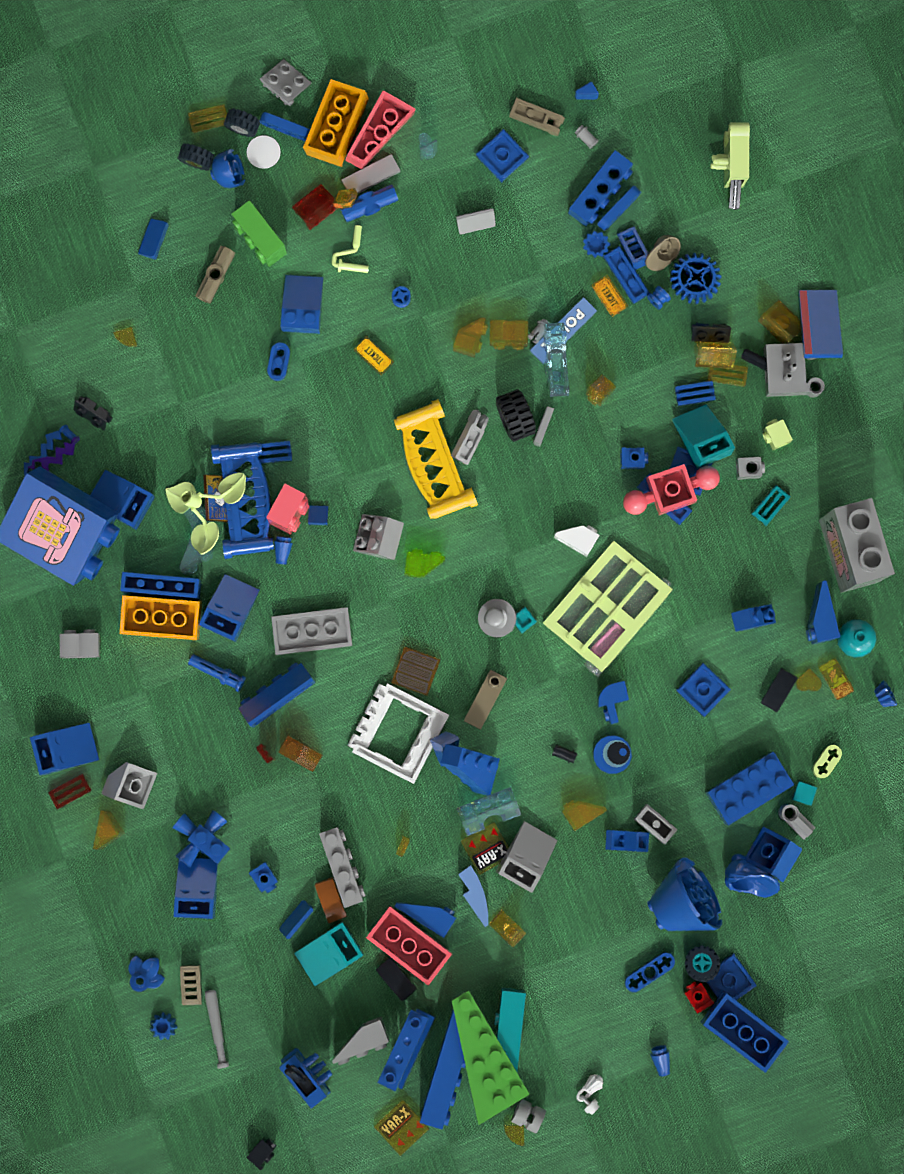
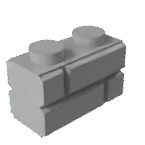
M645 804L634 818L636 822L663 844H666L677 831V828L648 804Z

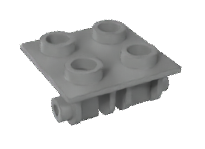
M284 59L260 78L264 87H267L272 94L276 93V97H280V100L289 106L294 103L293 99L312 84Z

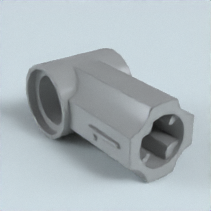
M784 804L779 808L778 815L780 819L785 821L803 840L815 829L799 812L796 806ZM787 808H791L793 811L790 818H786L784 814Z

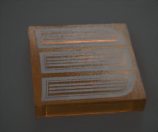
M404 647L391 683L428 696L440 659Z

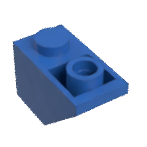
M772 604L731 613L736 632L776 623Z

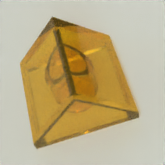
M779 300L764 312L758 320L782 344H789L801 332V321Z
M695 342V367L733 368L737 349L733 342Z
M108 810L100 811L93 846L95 850L105 848L125 834L112 813Z

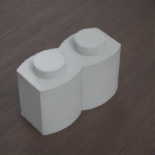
M65 630L64 634H60V658L100 657V634L95 633V630H84V633L77 634L76 630Z

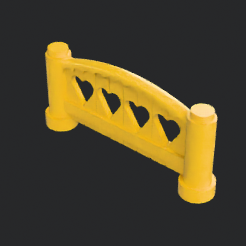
M439 399L431 401L432 404L394 419L397 430L401 429L403 432L404 451L411 475L430 505L429 508H426L430 519L439 518L468 506L472 508L478 505L472 487L466 490L463 488L438 419L445 417ZM415 429L430 432L420 445L415 444V437L412 436V431ZM425 447L436 451L428 462H422V455L418 453L419 448ZM427 465L442 467V470L434 480H429L427 477L428 473L425 471ZM433 483L450 485L440 498L434 496L435 491L431 488Z

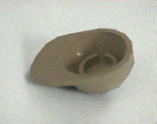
M664 235L658 238L654 248L647 255L645 261L647 268L652 271H660L667 267L680 252L681 245L679 240L672 235Z

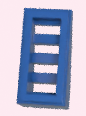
M633 226L618 233L617 236L633 268L637 270L645 266L649 253L635 227ZM634 235V238H632V239H630V240H627V241L624 240V239H626V238H628V237ZM636 242L638 243V244H636V245H634V246L628 247L629 245H631V244H633V243H636ZM639 249L641 250L632 255V252L637 251Z

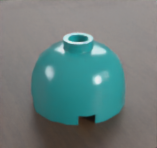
M860 619L850 620L839 629L840 637L837 638V643L847 656L854 658L863 657L869 654L875 647L877 640L876 632L866 621Z

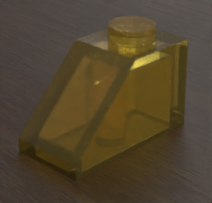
M571 800L563 805L564 810L561 812L573 831H576L606 812L607 809L606 807L581 801L574 803Z

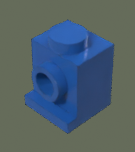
M622 447L620 450L621 469H644L645 464H648V452H644V448ZM633 454L638 455V460H633L631 456Z
M267 862L249 872L261 893L263 891L269 893L277 888L275 884L279 881ZM263 875H266L268 877V881L266 883H263L261 881V877Z

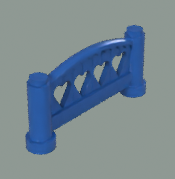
M253 442L220 447L219 444L211 445L213 464L221 463L223 479L237 473L235 470L245 462L252 464L250 470L253 472L250 478L246 477V482H254V496L250 497L243 494L238 502L234 504L226 503L230 539L222 540L224 558L229 559L233 558L234 555L267 552L274 549L273 538L268 537L270 523L266 518L271 510L269 487L258 457L263 454L261 443ZM251 499L256 501L255 508L257 509V514L254 516L239 510ZM254 518L259 521L257 527L260 529L256 535L242 529L243 526Z

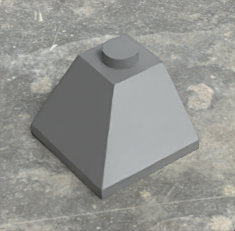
M126 762L108 775L101 794L144 809L157 773Z

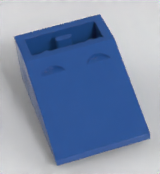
M104 470L90 495L119 512L116 519L135 530L138 529L155 499L152 493L107 470Z
M225 574L209 602L199 625L236 642L260 590Z
M90 723L30 737L39 775H47L99 760Z
M195 858L191 868L179 860L174 917L215 918L218 864L212 859Z

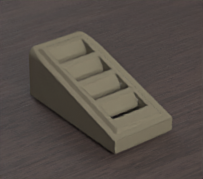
M201 965L180 966L182 1005H202ZM186 972H196V976H186ZM186 980H196V983L186 984ZM197 987V991L186 992V988ZM197 995V999H186V996Z

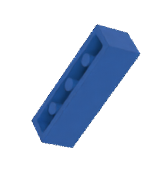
M122 572L120 591L127 594L200 600L202 581L195 578Z

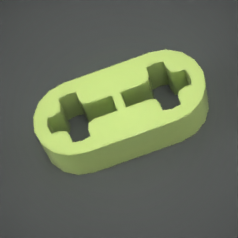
M836 745L827 746L813 765V774L818 778L828 777L841 759V749ZM835 749L837 757H832L828 761L827 759L830 756L828 750ZM826 762L827 765L824 768L826 773L818 774L819 769L817 767L823 766Z

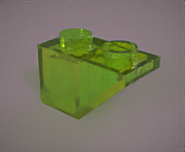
M412 549L411 552H407L404 576L424 579L445 563V556H442L440 552L423 554V550Z

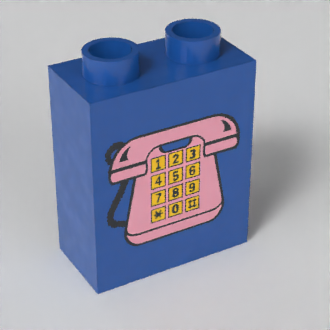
M40 466L26 473L0 525V543L74 586L84 578L92 581L100 571L103 560L99 559L97 555L102 545L109 548L117 538L120 528L113 524L119 512Z

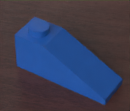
M398 902L394 906L443 938L456 919L453 916L455 912L446 906L442 909L437 906Z

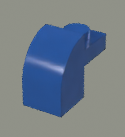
M625 681L610 684L599 694L597 706L598 708L606 707V710H603L604 718L610 724L619 722L614 704L629 700Z

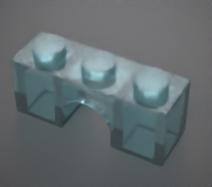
M511 787L457 808L467 836L484 830V821L489 816L499 815L504 822L521 815Z

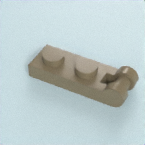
M516 98L509 115L513 119L544 130L554 136L559 135V127L565 120V117L518 98ZM549 119L554 121L553 125L547 124Z

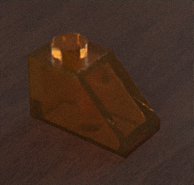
M287 736L278 752L312 772L323 756L290 736Z

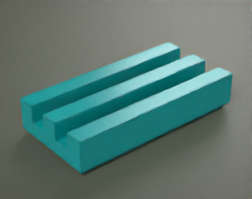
M775 485L751 515L767 526L791 496L778 485ZM777 490L779 494L774 498V500L768 505V507L763 511L761 515L758 514L760 509L765 505V503ZM783 495L785 497L767 520L764 519V516Z

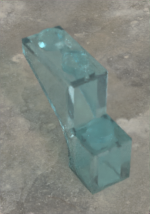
M564 323L545 324L543 340L546 350L545 374L550 397L569 396L566 359L567 334Z
M201 505L196 510L206 520L205 509ZM191 508L184 513L190 522L192 531L196 526L203 525V522L191 511ZM190 538L180 564V570L185 575L188 573L190 575L199 568L197 565L202 561L207 562L213 557L212 553L215 550L212 548L205 554H199L193 547Z

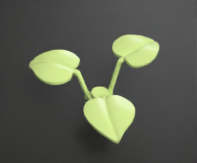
M235 473L224 478L218 486L220 495L196 493L195 486L189 482H183L165 489L168 501L174 511L186 513L191 508V511L203 522V525L196 526L191 534V543L199 554H205L215 546L219 537L217 524L214 522L207 524V521L196 510L202 504L201 498H223L228 504L238 502L245 492L246 476L244 473Z

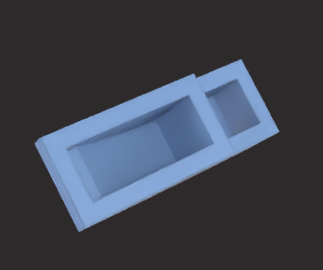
M470 865L458 873L469 889L463 896L486 927L488 926L486 898L478 876Z

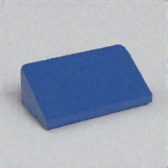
M150 219L138 252L139 255L154 260L157 259L169 226L167 222Z
M303 900L280 926L279 931L287 939H290L314 911V908Z

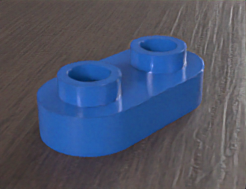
M276 343L271 348L267 372L274 381L283 380L287 374L290 349L285 343ZM278 351H284V355L278 356ZM280 369L281 373L279 375H275L274 370Z

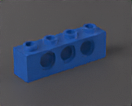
M615 150L569 208L568 214L585 227L589 223L593 224L599 216L597 212L601 208L604 210L609 204L610 200L608 198L611 194L616 195L621 188L620 183L622 180H627L633 173L631 170L633 163ZM616 172L619 177L613 179L609 176V173ZM603 186L607 189V192L600 193L597 188ZM593 201L596 206L589 208L586 206V202Z

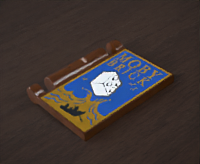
M203 475L204 494L220 495L218 486L223 480V476ZM205 497L206 521L228 522L224 499Z

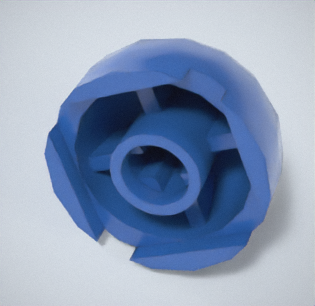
M233 149L217 154L213 159L212 169L210 170L212 179L216 180L224 188H235L245 183V179L242 180L241 174H245L242 162L237 154L233 155Z

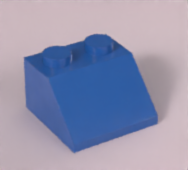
M763 826L745 858L748 863L784 882L800 855L802 848Z

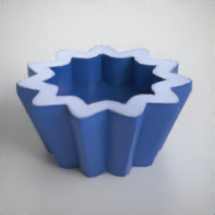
M593 231L592 235L587 234V239L583 240L585 243L583 249L587 250V255L592 254L594 258L597 256L603 257V253L608 252L607 247L610 246V243L607 242L608 236H603V232L597 233L596 231Z
M882 681L874 691L878 701L883 707L896 706L897 701L887 682Z
M162 1012L160 1016H154L155 1020L150 1021L152 1024L150 1031H153V1037L158 1036L159 1040L163 1038L169 1040L170 1035H175L174 1030L178 1028L175 1024L176 1019L171 1018L170 1013L165 1015Z

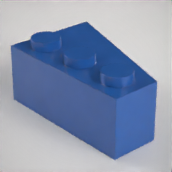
M445 744L441 764L452 774L457 775L462 783L470 787L471 791L490 796L500 759Z

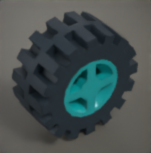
M696 946L686 955L685 968L692 979L698 982H708L717 976L720 970V959L717 953L710 947Z

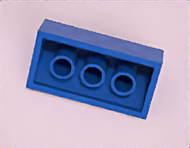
M294 663L287 669L289 672L284 676L279 674L271 680L273 684L268 687L264 685L256 691L257 695L252 699L247 697L240 703L242 706L238 709L250 727L254 728L316 683L302 663L299 665Z

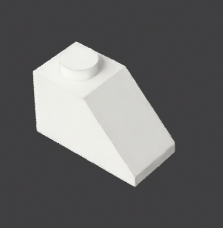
M589 525L587 527L579 526L559 531L554 536L555 539L586 557L599 537L597 530Z

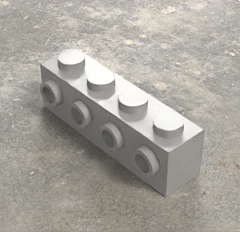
M339 827L320 833L319 835L344 908L363 902V897L366 895L363 886L358 885L357 878H359L356 866L352 867L350 860L353 859L349 848L346 849L344 841H347L344 831L339 830Z

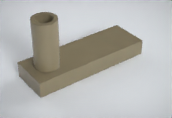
M492 670L489 671L464 722L481 730L507 680L506 677Z

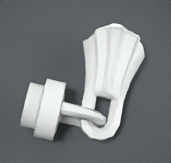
M590 1075L586 1084L576 1095L579 1101H584L587 1104L584 1109L587 1114L590 1113L592 1115L600 1107L596 1099L591 1102L587 1099L594 1092L602 1089L603 1078L600 1075ZM584 1091L587 1092L585 1096L581 1095Z

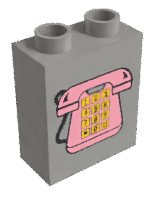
M872 498L834 508L819 520L840 593L878 583L895 574Z

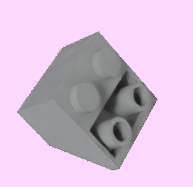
M362 514L353 551L383 559L395 560L404 523L389 517Z

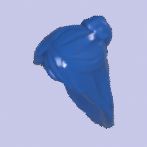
M742 854L732 856L731 863L725 870L724 879L726 886L730 890L751 893L763 898L771 897L778 893L780 883L776 878L748 863Z

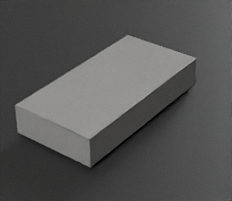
M546 407L534 439V445L541 446L554 408Z

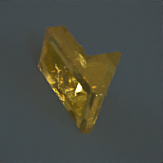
M503 910L489 923L513 948L526 934Z

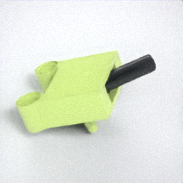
M729 122L728 131L724 132V154L712 155L713 163L710 164L711 169L724 170V188H730L729 208L733 210L740 208L741 188L744 187L749 179V122Z

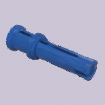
M195 654L191 656L188 665L219 679L221 684H227L235 688L237 692L241 690L246 680L245 676L240 677L232 673L231 669L226 668L224 670Z

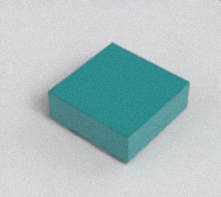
M526 607L516 613L515 626L521 633H524L537 622Z
M798 781L792 800L812 806L817 787Z

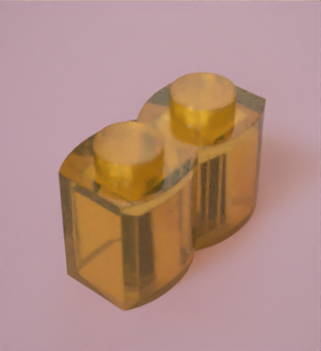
M491 320L490 346H494V349H505V346H513L512 349L515 350L524 349V347L528 346V321Z

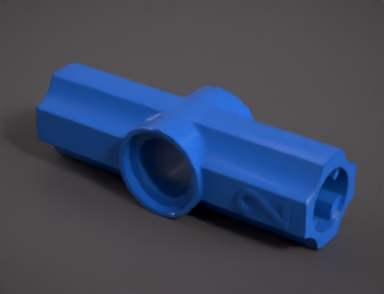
M389 185L375 192H366L360 195L357 200L340 206V209L347 223L363 215L369 216L377 213L382 207L398 201V197L394 187Z

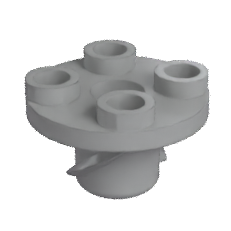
M502 599L487 601L481 607L478 614L480 628L484 633L492 637H503L512 632L517 619L513 606Z

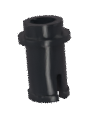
M556 744L552 756L566 760L568 764L570 762L574 764L578 753L574 752V749L569 750Z

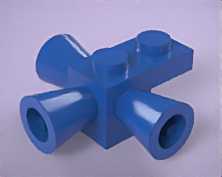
M212 810L204 827L202 825L196 827L184 813L173 826V829L189 836L188 842L190 844L175 856L191 868L200 851L219 864L230 848L213 834L225 825L227 821Z

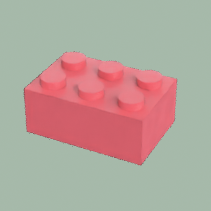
M284 484L266 518L270 525L291 535L292 532L298 530L301 523L299 522L301 515L305 516L310 507L308 505L309 501L304 493Z

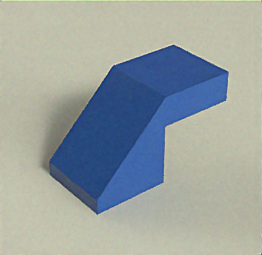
M606 830L605 850L648 852L649 833Z

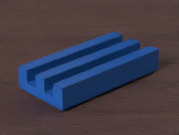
M713 381L675 387L678 406L716 400ZM709 386V389L692 391L686 393L679 392L682 390H689ZM710 393L709 397L681 401L682 397Z
M290 441L261 444L262 449L287 446V449L262 451L263 454L259 456L288 453V456L259 459L261 464L292 461Z

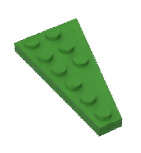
M468 990L453 999L452 1005L478 1125L530 1094Z

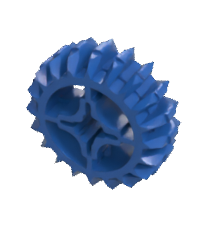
M696 253L692 254V258L686 254L685 260L679 258L680 264H674L673 267L676 270H671V274L674 276L670 278V282H674L671 288H678L675 295L683 294L681 297L682 301L685 297H688V303L695 299V304H698L699 298H701L702 302L705 303L707 301L706 296L712 299V293L716 294L718 292L716 287H720L721 283L717 280H720L722 276L716 274L720 271V268H713L716 265V261H713L711 264L709 263L710 256L705 260L703 259V253L700 254L699 258H697ZM690 265H699L703 268L696 270L692 266L690 267ZM683 269L688 277L685 284H682L681 271ZM706 273H709L711 278V283L708 288L706 287V282L703 279ZM701 275L699 280H694L691 282L693 276L697 277ZM691 287H696L697 289H699V291H702L693 292L688 289Z

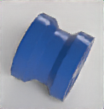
M404 286L396 287L392 292L394 305L399 308L408 306L411 300L410 291Z
M657 286L653 293L647 295V299L658 310L663 307L665 302L671 300L669 294L660 286Z

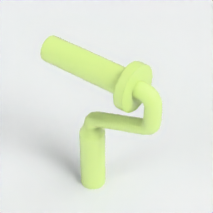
M355 225L353 249L333 254L332 265L338 268V272L348 270L368 273L369 266L345 263L342 262V259H339V263H336L337 256L352 254L358 251L362 226Z

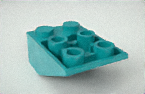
M707 405L672 419L697 469L730 456L735 449L728 432Z
M344 921L294 953L314 986L364 956L363 951Z

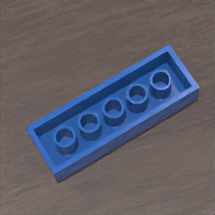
M454 1009L451 1013L420 1116V1123L438 1129H443L444 1125L448 1126L451 1111H448L449 1106H454L457 1096L456 1092H454L455 1086H460L462 1079L460 1070L461 1067L465 1068L466 1066Z

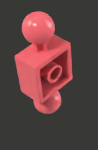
M685 464L648 476L646 481L650 492L642 493L638 490L628 492L623 499L624 509L630 514L638 515L645 511L647 504L654 502L658 515H662L694 504L697 501L694 488L714 489L720 481L719 472L712 466H703L696 472L694 477L689 478Z

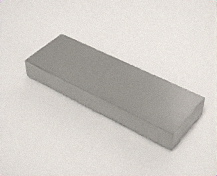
M392 154L342 179V183L351 198L400 173V169Z

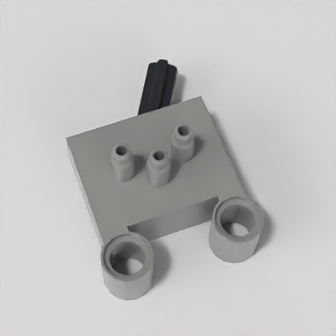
M803 343L766 344L763 348L764 357L748 349L743 351L741 359L765 371L766 397L807 395L814 398L819 396L824 390L825 385L820 378H812L806 383ZM806 358V359H808V360H815L816 358ZM810 384H817L819 391H812Z

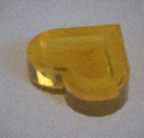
M810 668L796 681V687L800 691L810 690L815 692L822 686L821 680Z

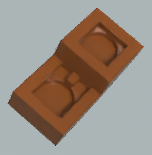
M333 877L315 883L314 885L328 923L347 917Z

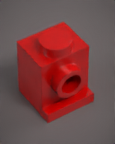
M694 981L685 987L687 990L683 993L697 1014L714 1004L701 982L696 983ZM696 993H701L702 997L700 1000L695 999Z

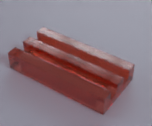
M260 744L256 747L266 763L271 764L276 760L273 756L269 757L271 754L269 750L264 751L267 748L265 744Z
M81 774L48 793L56 809H60L92 790L84 774ZM79 780L82 781L81 784L66 791L65 793L57 797L54 796L55 793L74 784L75 782ZM82 787H85L84 791L74 795L73 797L63 801L60 804L58 803L60 799L70 795L71 793L81 789Z

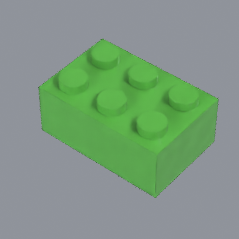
M250 200L232 213L233 221L231 222L234 225V229L239 235L243 233L245 243L251 250L255 249L256 257L262 265L266 263L270 267L287 254L283 242Z

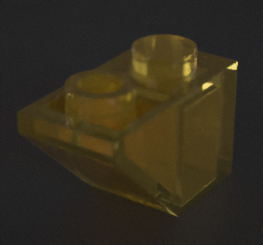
M481 317L458 330L453 352L474 358L476 353L480 354L483 342H480L481 335H486L488 324H485L486 318Z
M602 374L588 387L587 399L596 406L598 404L601 407L615 391L616 386Z

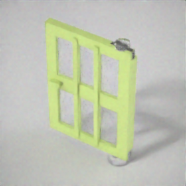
M613 541L543 624L587 661L584 663V666L596 677H599L673 591L671 588L672 584L664 577L662 580Z

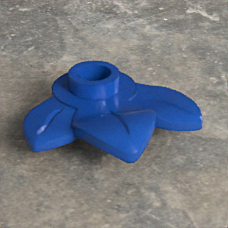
M136 955L130 961L128 968L132 976L130 978V986L134 991L143 992L147 988H158L165 980L162 975L157 974L159 970L158 958H149L143 962ZM139 978L143 980L141 985L136 983V980Z

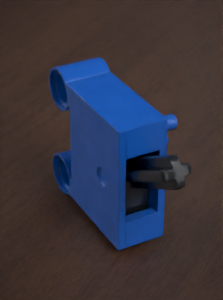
M295 1048L281 1059L282 1064L279 1068L312 1109L331 1093L324 1082L332 1076V1072L328 1070L317 1077L316 1074L326 1066L325 1062L321 1061L310 1068L309 1066L319 1058L318 1054L314 1053L305 1059L299 1049Z

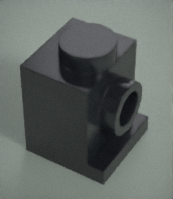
M263 1137L246 1158L259 1170H262L265 1166L263 1162L268 1163L275 1155L273 1150L277 1144L272 1139Z

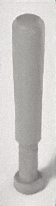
M208 990L205 992V999L219 1060L217 1068L229 1067V1062H226L217 992L215 990Z

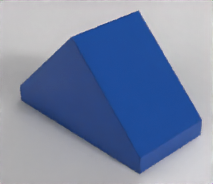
M447 731L430 740L441 767L444 766L441 764L445 744L459 747L458 736Z

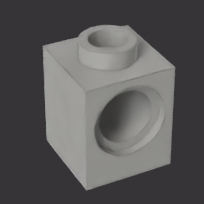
M761 457L738 458L736 460L737 480L761 478L762 473H765V463L761 462ZM747 464H753L755 466L754 473H750L747 471Z

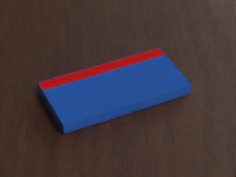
M799 290L798 298L804 358H842L843 348L837 290Z

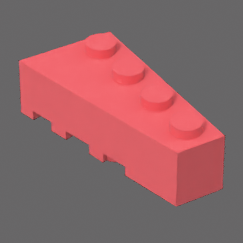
M383 90L348 152L345 161L363 169L414 115L416 109Z

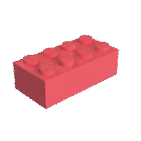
M389 906L366 937L428 986L452 955V952L392 906Z

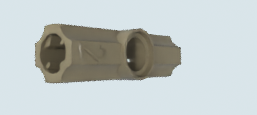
M220 246L212 264L206 270V275L195 297L211 304L236 254L234 251L225 246ZM219 271L220 276L215 279L211 278L212 272Z

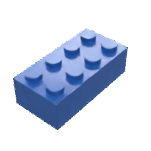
M770 752L705 793L725 825L729 826L792 787L794 783L776 754Z
M725 991L720 994L700 1021L706 1028L765 1073L789 1042Z

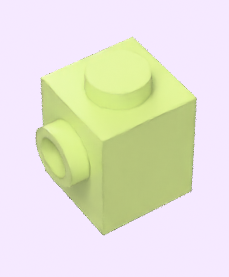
M774 419L766 423L767 427L763 430V438L767 444H770L772 450L787 445L793 440L784 420L778 421Z

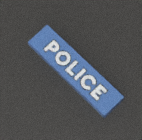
M583 298L530 352L544 364L597 310Z

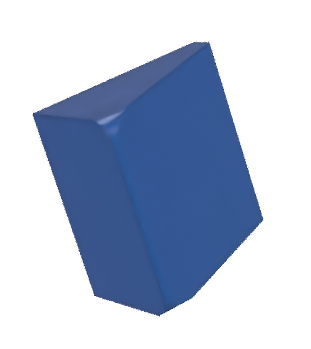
M592 82L577 89L575 92V99H598L599 96Z
M310 506L308 524L328 525V506Z

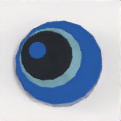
M606 736L600 739L593 751L596 766L608 774H617L624 771L632 758L629 744L618 736Z

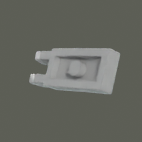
M473 410L471 415H469L468 422L451 454L453 458L466 465L469 464L485 432L484 429L489 419L485 414L481 415L479 410Z

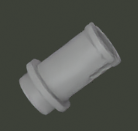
M581 125L575 131L576 137L580 138L589 149H592L599 140L587 130V126Z
M545 319L537 321V326L528 335V338L532 340L537 335L533 342L538 343L542 336L550 331L551 324Z

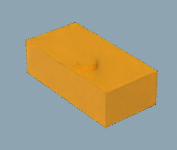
M332 79L330 80L303 146L308 156L342 167L369 100L365 90Z
M122 595L120 634L198 640L200 636L199 623L201 621L202 601Z

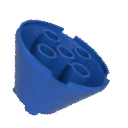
M683 857L676 862L652 895L651 900L647 902L649 909L654 912L657 918L656 924L661 930L665 928L668 931L717 930L722 926V919L719 920L718 916L721 913V908L716 894L702 871L698 872L693 867L695 863L689 858Z

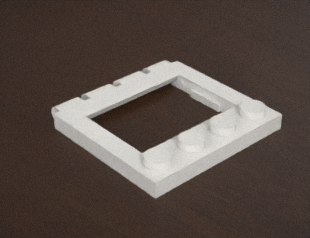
M379 684L373 695L379 701L370 700L364 712L370 718L367 719L362 716L355 729L362 734L358 736L353 733L348 746L353 748L352 752L414 784L433 748L430 740L440 735L449 715L389 684L386 687ZM393 698L418 712L420 711L428 715L402 766L368 749Z

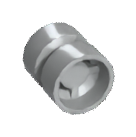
M521 1099L514 1111L511 1122L520 1127L525 1125L527 1130L536 1134L543 1122L546 1110L538 1106L532 1107L530 1102ZM530 1113L533 1115L531 1120L527 1119Z

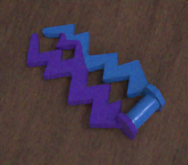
M63 425L59 431L45 435L47 444H41V456H29L30 463L24 462V476L29 472V468L35 469V462H41L42 468L49 471L50 463L63 465V454L74 456L75 444L80 440V437L76 436L67 425ZM63 433L71 443L64 442L65 448L56 447V457H48L46 449L54 450L53 439L62 440L61 434Z

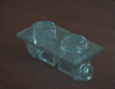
M427 133L420 134V160L431 159L437 152V140L432 141Z

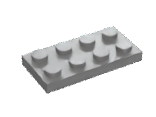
M348 608L271 617L276 655L352 646Z

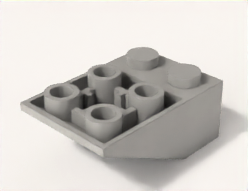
M524 821L495 872L532 893L544 872L558 840Z
M382 1017L363 1023L334 1056L333 1064L338 1062V1065L349 1062L350 1057L356 1055L357 1058L367 1055L370 1049L375 1048L378 1051L387 1047L386 1045L390 1038Z

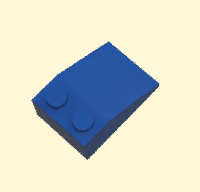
M285 275L281 312L282 332L320 334L323 277Z
M827 581L817 584L807 625L808 630H806L807 640L811 641L812 645L835 640L840 637Z

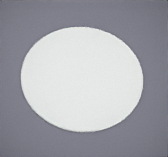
M258 136L247 147L248 160L257 168H270L280 158V146L272 137Z

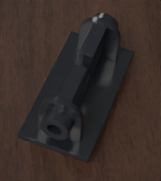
M696 322L691 327V341L729 343L731 327L726 324H713L709 326V324Z
M81 396L78 401L75 400L73 410L76 414L89 420L94 427L105 431L107 422L110 423L113 419L111 413L101 406L95 411L94 408L97 404L86 396Z

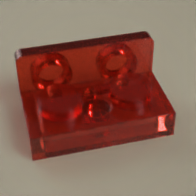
M322 184L292 206L294 212L304 221L309 230L317 226L339 208L334 197Z

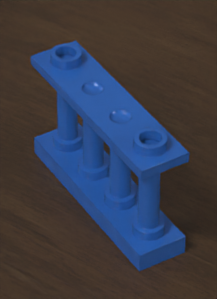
M417 1009L416 1012L410 1011L377 1083L393 1091H396L397 1087L403 1089L436 1018L435 1016L420 1009Z

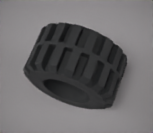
M519 389L496 397V406L508 437L513 442L535 434L536 426L531 410Z

